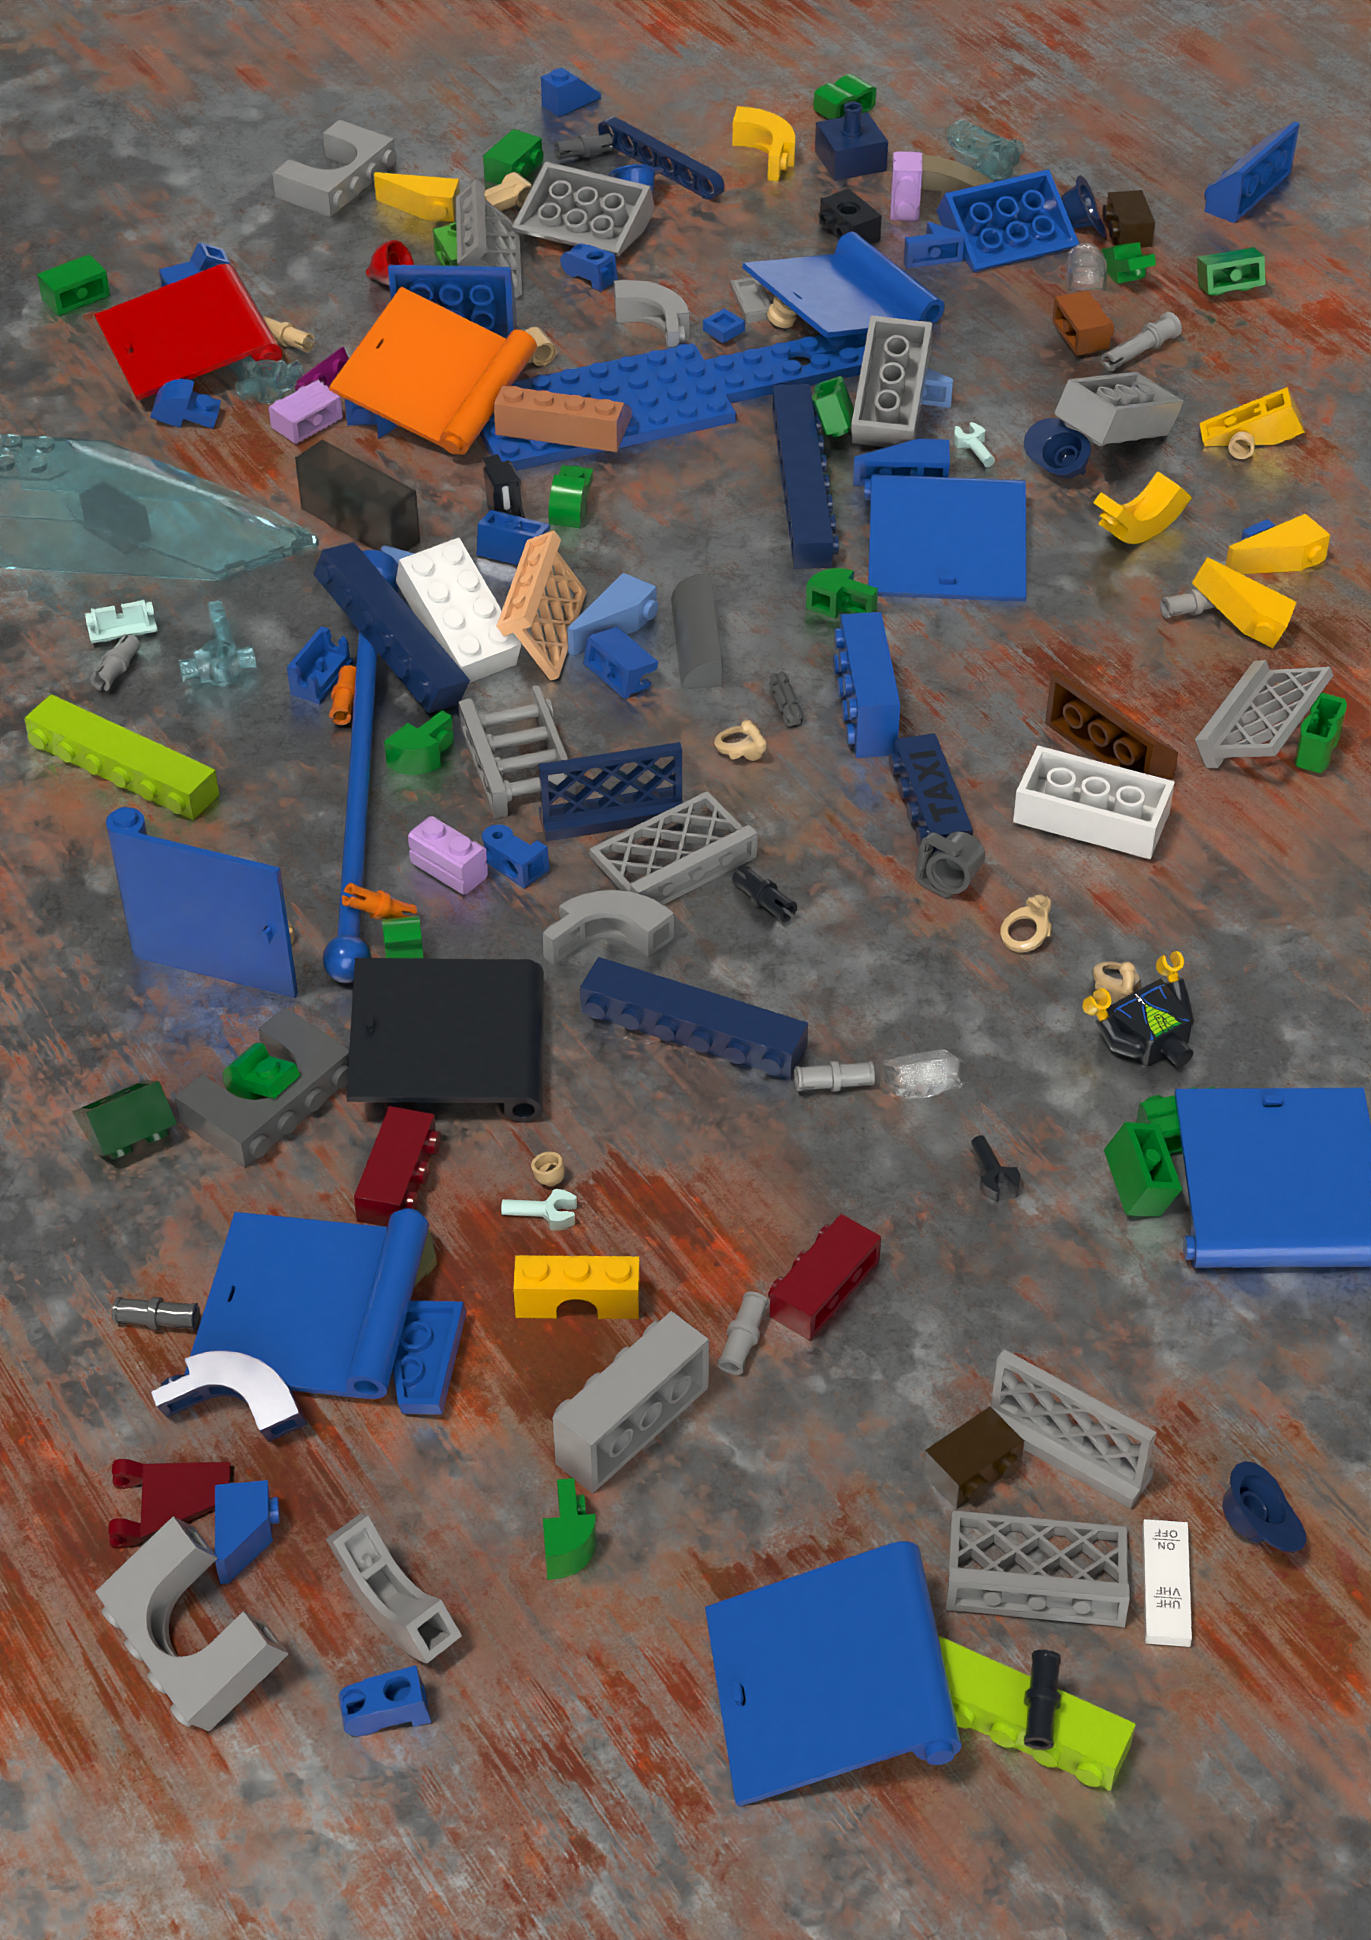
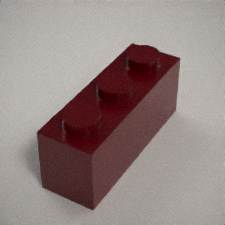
M392 1106L388 1107L354 1194L357 1222L388 1227L390 1216L394 1212L406 1208L417 1209L419 1199L418 1188L420 1184H426L430 1171L431 1154H437L441 1142V1132L436 1131L434 1114Z
M842 1213L831 1225H824L808 1251H801L794 1260L792 1269L784 1278L778 1277L771 1285L768 1292V1298H770L769 1317L810 1341L880 1261L882 1236Z

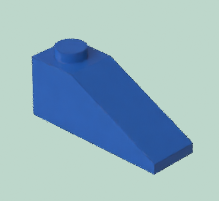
M915 439L855 456L853 486H865V481H871L872 474L949 477V440Z

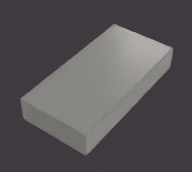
M753 277L732 280L731 292L745 323L769 320L767 311L771 301L764 286Z

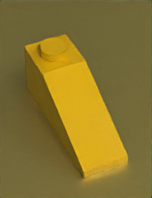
M375 172L374 182L377 201L424 220L455 222L456 197L460 194L459 179Z
M1288 387L1199 423L1205 446H1229L1231 438L1241 431L1250 433L1254 437L1255 445H1275L1305 433L1300 411Z
M1303 514L1230 545L1225 566L1240 574L1302 571L1326 560L1331 535L1307 514Z
M1206 557L1192 581V584L1243 634L1271 648H1274L1288 627L1296 605V601L1209 557Z

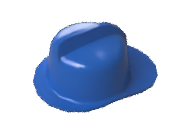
M634 164L612 170L608 176L648 185L653 193L655 175L660 174L664 169L644 164Z

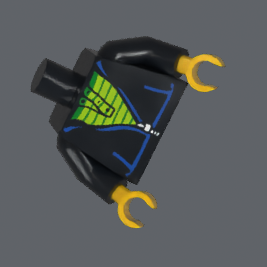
M1178 951L1170 954L1173 968L1167 964L1165 955L1159 957L1156 962V970L1161 975L1167 976L1168 982L1165 983L1160 978L1111 1004L1109 992L1103 988H1099L1093 992V996L1090 995L1084 999L1082 1004L1084 1012L1091 1016H1097L1096 1024L1113 1052L1132 1057L1145 1066H1151L1168 1057L1177 1067H1182L1192 1058L1194 1051L1187 1044L1189 1043L1194 1019L1184 978H1179L1177 972L1184 965V958Z

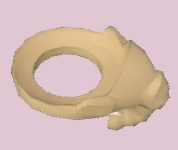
M744 720L741 726L731 727L719 733L715 738L714 746L718 752L729 755L732 760L744 756L746 759L754 761L760 759L766 751L767 742L751 720ZM742 732L748 735L745 739L736 743L723 742L725 737L733 733Z
M1043 894L1029 897L1026 900L1028 906L1018 908L1004 919L1000 928V937L1003 944L1009 950L1017 953H1027L1038 948L1046 937H1051L1052 924L1049 922L1051 900L1049 897L1043 896ZM1019 919H1030L1036 923L1037 931L1029 940L1016 941L1009 936L1010 926Z
M1102 962L1093 968L1092 976L1095 980V989L1103 988L1107 990L1111 996L1112 1003L1141 989V979L1135 972V966L1131 962H1124L1122 964ZM1118 969L1123 978H1112L1106 975L1103 970Z

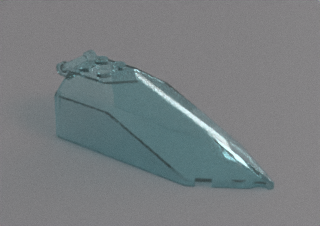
M0 434V568L217 581L228 577L227 570L245 565L247 570L295 555L299 548H315L319 544L316 534L311 533L239 492L108 440Z

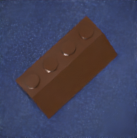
M1058 670L1051 672L1045 719L1047 726L1095 761L1167 780L1174 778L1178 751L1076 679Z

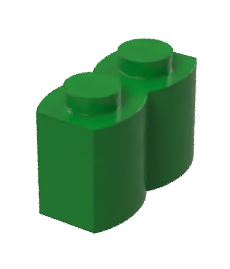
M854 74L844 75L835 83H826L814 92L813 110L829 120L844 117V105L846 103L857 102L862 106L861 114L865 113L876 104L877 88Z
M838 376L817 384L814 388L815 394L812 396V401L824 434H831L832 437L846 434L850 431L849 427L852 424L854 407L843 377Z
M1321 692L1310 707L1309 716L1305 718L1301 725L1294 759L1296 767L1317 773L1323 772L1328 767L1332 750L1340 740L1347 708L1346 699Z

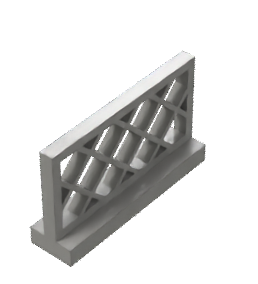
M475 179L456 197L457 264L459 266L511 267L515 299L522 295L519 233L512 230L514 222L485 199L484 185Z
M1266 660L1253 661L1195 739L1205 767L1218 768L1225 758L1276 756L1333 677L1331 667L1270 670ZM1272 739L1269 744H1261Z
M706 791L590 848L589 856L620 890L650 897L664 905L757 858L758 833L750 825L742 827ZM705 805L713 812L712 817L692 815L693 811ZM671 822L684 824L683 832L664 830L663 828ZM690 825L710 828L708 835L688 833ZM715 828L732 832L725 837L713 836ZM640 837L655 838L653 847L634 844V840ZM660 840L680 842L678 850L659 848ZM685 843L705 845V847L695 852L684 851ZM612 851L625 853L623 861L609 860L604 855ZM631 854L650 856L648 865L631 863L629 859ZM656 857L676 860L665 867L654 866ZM626 872L646 875L631 884L625 878Z
M1004 1349L997 1357L991 1407L1024 1440L1023 1450L1123 1506L1132 1509L1152 1480L1154 1470L1149 1466L1157 1432ZM1011 1371L1020 1375L1024 1382H1019ZM1049 1392L1057 1395L1062 1402H1056ZM1028 1393H1033L1041 1404H1035ZM1086 1412L1095 1416L1100 1423H1094ZM1071 1413L1078 1425H1073L1066 1414ZM1125 1433L1141 1441V1444H1132ZM1109 1434L1116 1445L1111 1446L1104 1435Z
M952 1510L946 1610L1125 1627L1130 1599V1584H1128L1126 1526ZM960 1527L978 1528L985 1535L972 1543L960 1532ZM1010 1531L1022 1532L1029 1539L1016 1547L1004 1535ZM1054 1535L1065 1536L1072 1544L1060 1551L1048 1539ZM1098 1539L1117 1541V1548L1104 1555L1092 1543ZM993 1542L1007 1553L996 1561L991 1560L981 1551ZM1037 1546L1051 1557L1039 1566L1025 1555ZM1081 1550L1095 1561L1084 1570L1069 1559ZM972 1557L984 1569L958 1568V1565ZM1016 1561L1028 1573L1005 1572L1003 1569ZM1060 1565L1073 1577H1053L1047 1573ZM1104 1569L1117 1580V1583L1095 1581L1092 1577Z

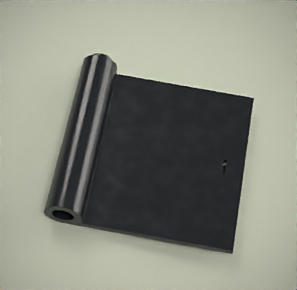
M355 958L347 1102L504 1103L505 1115L509 1119L521 1123L537 1120L543 1113L544 971L542 966L530 959Z

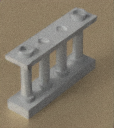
M539 685L532 686L533 704L483 714L482 711H476L472 698L458 701L460 727L494 819L508 816L507 802L512 801V797L540 791L539 777L509 783L508 780H502L504 773L537 767L542 763L568 759L552 719L553 708L550 698L543 697ZM536 718L539 724L537 728L493 737L491 734H485L487 727ZM545 740L548 747L546 751L502 760L500 757L493 756L495 750ZM564 773L548 775V780L558 785L567 775ZM576 781L567 791L576 795V787H580L581 783Z

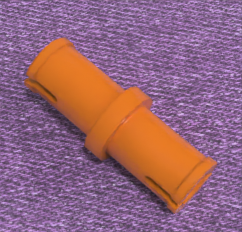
M352 665L340 668L338 682L334 685L331 692L333 703L329 712V718H333L332 722L337 725L349 723L352 717L356 667Z
M349 883L343 891L356 896L355 898L342 895V904L344 906H350L367 912L371 918L376 920L410 917L403 914H408V912L417 915L416 905L391 898L389 893L382 890L374 892L357 886L354 883Z

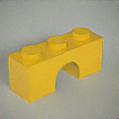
M515 1255L513 1288L515 1317L557 1318V1307L559 1304L567 1300L580 1299L595 1305L598 1319H639V1256Z

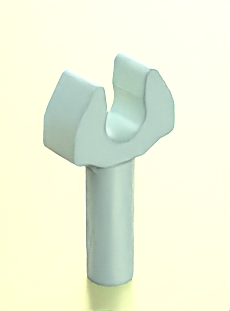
M970 422L969 434H966L959 426H956L954 433V445L956 448H971L985 467L992 466L995 458L982 443L985 441V429L978 424Z
M554 1189L545 1201L503 1199L501 1212L502 1215L543 1217L549 1223L550 1230L561 1231L575 1225V1213L557 1210L576 1209L577 1197L566 1190Z

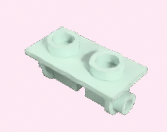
M143 599L141 601L121 604L123 613L116 614L115 606L93 608L90 613H85L91 643L118 639L124 634H127L128 637L129 634L135 636L156 632L157 626L152 602H145Z

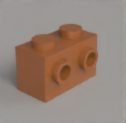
M1088 290L1055 297L1052 322L1076 356L1109 349L1110 339L1114 334L1113 321L1107 317L1101 309L1100 303L1093 298Z

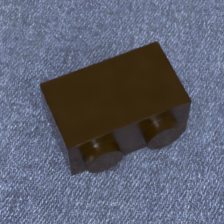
M1142 190L1108 192L1107 204H1104L1102 207L1103 221L1108 223L1110 238H1114L1116 245L1140 242L1141 248L1152 247L1156 222Z
M990 1406L927 1448L924 1454L922 1474L957 1509L969 1500L971 1502L977 1501L987 1492L990 1485L1001 1478L1008 1479L1019 1470L1022 1465L1024 1440Z

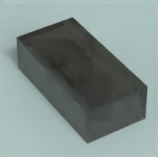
M323 439L295 457L302 510L373 550L381 551L384 545L409 551L420 543L417 495L415 490Z

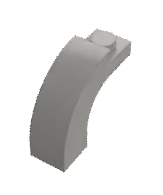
M614 280L616 323L642 322L656 326L665 335L666 349L677 347L679 344H685V338H689V309L680 295L665 286L652 282Z
M622 890L595 891L574 897L559 906L560 920L552 923L542 932L544 958L553 965L583 944L602 938L622 940L635 947L647 957H650L674 939V912L658 901L638 893Z
M360 1513L326 1538L328 1545L343 1569L339 1574L355 1599L372 1621L405 1653L421 1662L428 1663L462 1637L442 1600L421 1591L402 1572L368 1515Z

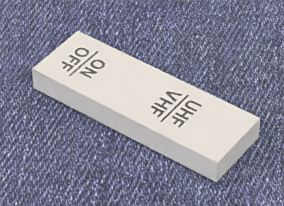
M1144 1519L1142 1525L1145 1644L1190 1647L1192 1627L1188 1522Z

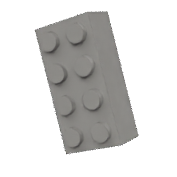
M870 316L851 424L852 443L890 447L916 439L932 346V322Z
M1130 372L1068 379L1054 414L1063 419V424L1068 428L1080 430L1088 435L1087 439L1090 442L1104 446L1108 443H1122V441L1129 440L1138 441L1143 438L1169 435L1184 401L1140 373Z
M672 1311L660 1321L652 1322L636 1343L631 1347L623 1348L610 1366L602 1373L592 1375L586 1382L583 1390L571 1400L566 1399L557 1407L553 1415L555 1464L593 1494L709 1388V1339Z

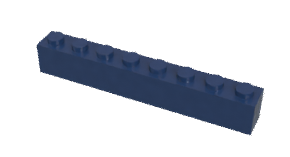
M810 384L773 385L772 413L793 569L832 568L833 554H839L838 535H832L836 532L835 514H829L833 511L832 494H826L830 490L829 474H823L827 470L826 454H823L824 442L823 434H820L821 423L812 401Z

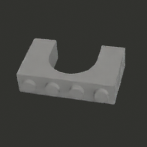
M338 120L323 132L325 157L346 164V166L337 169H317L289 159L273 172L275 197L332 217L374 182L375 172L385 173L396 163L394 138Z
M173 1516L95 1593L105 1606L101 1610L104 1617L126 1635L127 1639L124 1641V1644L128 1651L138 1660L144 1661L150 1669L147 1673L149 1681L161 1693H167L174 1703L170 1707L173 1715L186 1727L195 1725L210 1731L289 1653L265 1621L243 1611L203 1650L184 1657H179L176 1654L169 1637V1620L173 1607L181 1594L218 1558L195 1527Z

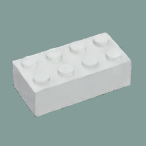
M460 538L399 559L396 583L414 614L470 679L469 683L517 665L521 642L514 633L503 636L496 627L502 610Z
M1037 745L1016 791L1013 822L1151 859L1170 813L1175 782Z

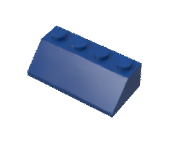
M1293 122L1265 137L1256 146L1254 145L1246 155L1239 158L1231 168L1225 170L1216 181L1210 183L1204 194L1206 199L1205 212L1235 223L1283 181L1292 171L1300 123Z

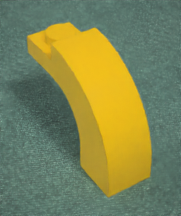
M737 106L733 118L732 146L751 147L767 153L768 180L779 181L782 170L786 171L787 166L794 167L795 133L793 128L783 118L769 111Z
M1157 471L1146 488L1129 503L1119 505L1102 492L1093 503L1102 510L1099 515L1102 518L1098 523L1100 526L1125 543L1138 544L1164 531L1181 514L1193 497L1182 487Z

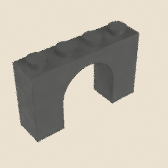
M284 1007L258 1028L260 1043H264L269 1056L295 1063L300 1073V1076L275 1099L250 1100L237 1097L203 1074L174 1097L179 1122L244 1168L248 1167L257 1158L263 1157L272 1145L284 1135L290 1134L299 1122L312 1111H317L324 1104L325 1100L338 1089L347 1086L349 1049L287 1007Z

